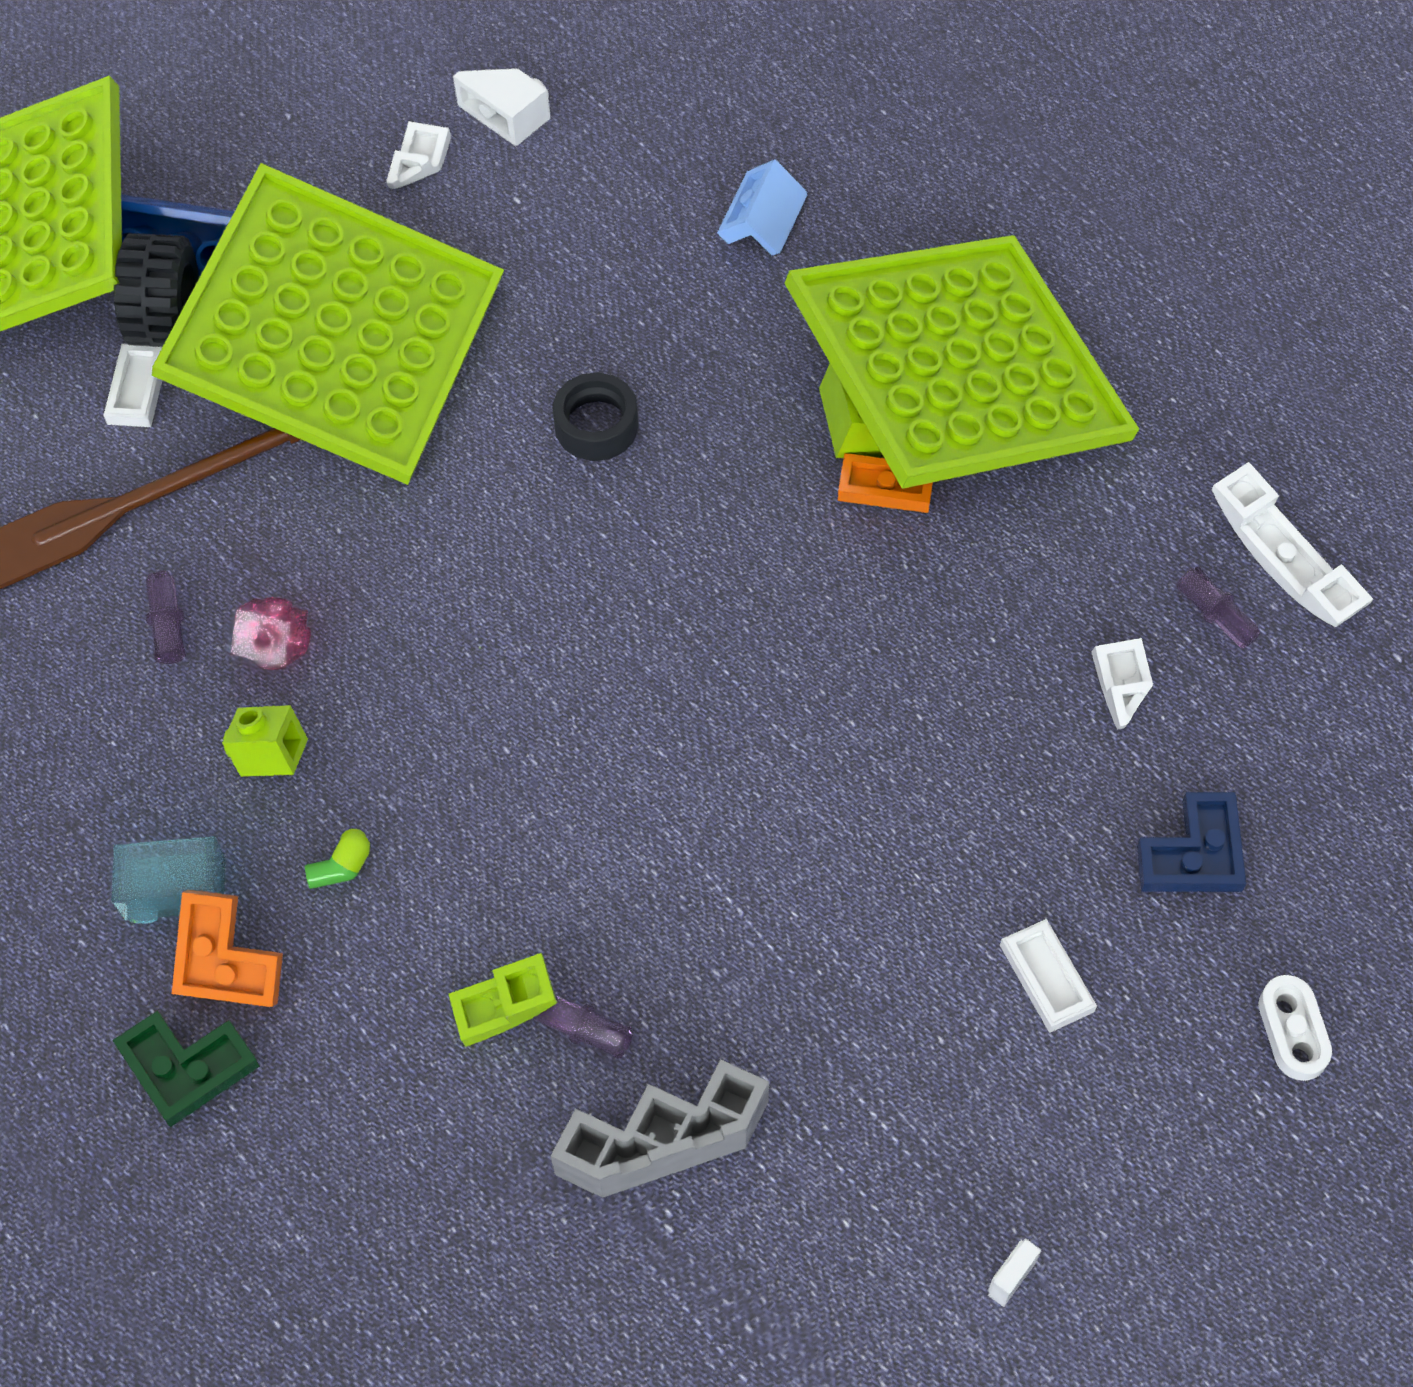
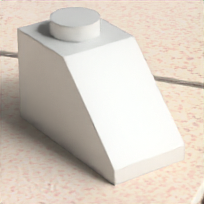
M519 69L459 71L453 76L458 106L515 146L519 145L550 119L548 90L541 81L536 78L532 79Z

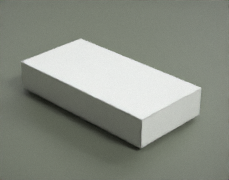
M121 344L104 412L107 425L152 426L162 380L151 376L152 366L162 347Z
M1047 919L1001 940V949L1049 1033L1095 1012L1097 1007L1095 1001Z

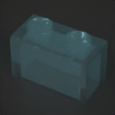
M215 836L114 845L111 901L123 920L147 924L157 921L158 917L180 916L182 892L188 889L225 894V855Z

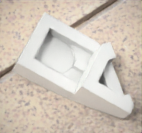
M409 121L401 151L395 150L386 181L388 187L397 189L440 171L451 140L449 128Z
M1142 638L1095 646L1091 651L1100 685L1117 730L1127 726L1138 706L1153 686Z

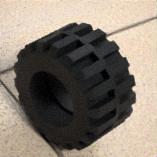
M129 233L124 238L115 266V277L119 281V284L114 285V306L117 323L122 337L128 345L163 347L199 280L196 256L189 239L185 236Z

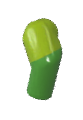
M356 828L346 830L341 835L330 860L305 865L309 889L350 881L358 875L370 852V842L363 831Z

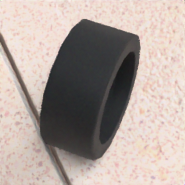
M595 372L581 374L568 380L557 391L552 404L556 438L564 450L577 458L590 461L608 460L625 452L635 441L639 429L636 395L626 382L614 375ZM591 402L609 403L622 411V419L615 426L605 431L597 432L578 429L570 424L569 416L576 408Z

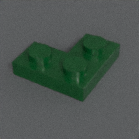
M158 1010L112 1040L169 1127H172L260 1067L258 1061L230 1020L185 1050Z

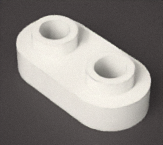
M1291 975L1275 977L1267 983L1259 998V1011L1275 1061L1280 1070L1287 1076L1300 1081L1312 1080L1324 1071L1332 1056V1047L1314 993L1310 986L1298 977ZM1285 1001L1289 1003L1293 1012H1282L1277 1007L1276 1002ZM1300 1049L1308 1055L1309 1061H1298L1293 1056L1292 1050Z

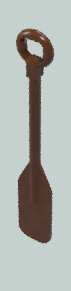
M273 428L118 497L62 501L1 526L0 589L83 553L118 519L131 510L290 441L293 444L301 439Z

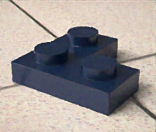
M1186 792L1182 800L1186 837H1140L1137 851L1141 892H1243L1246 886L1236 792Z

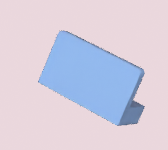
M776 159L747 171L717 233L728 244L752 235L772 256L779 254L807 197V191Z

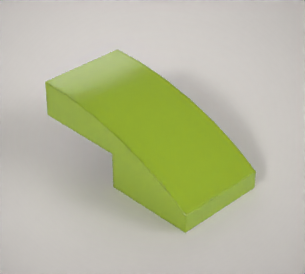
M542 953L492 970L494 978L448 994L460 1039L466 1047L516 1027L557 1003Z

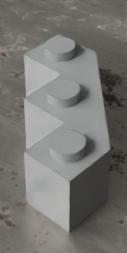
M720 1059L697 1106L648 1084L624 1131L575 1109L550 1156L556 1176L604 1198L746 1149L768 1104L769 1081Z

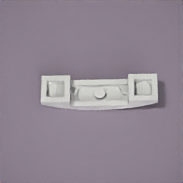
M1249 462L1214 484L1212 491L1216 500L1246 548L1264 570L1291 597L1312 614L1326 623L1337 627L1372 602L1373 598L1342 564L1333 570L1274 505L1279 495Z

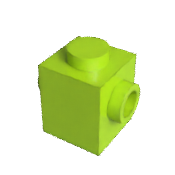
M291 705L242 707L237 709L229 728L225 731L222 744L226 754L231 758L241 777L294 775L308 738Z

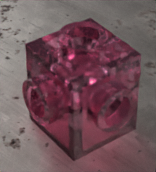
M283 598L252 599L236 609L231 655L256 660V665L264 669H283L304 655L308 649L311 638V630L309 627H306L308 611L292 607L293 603Z

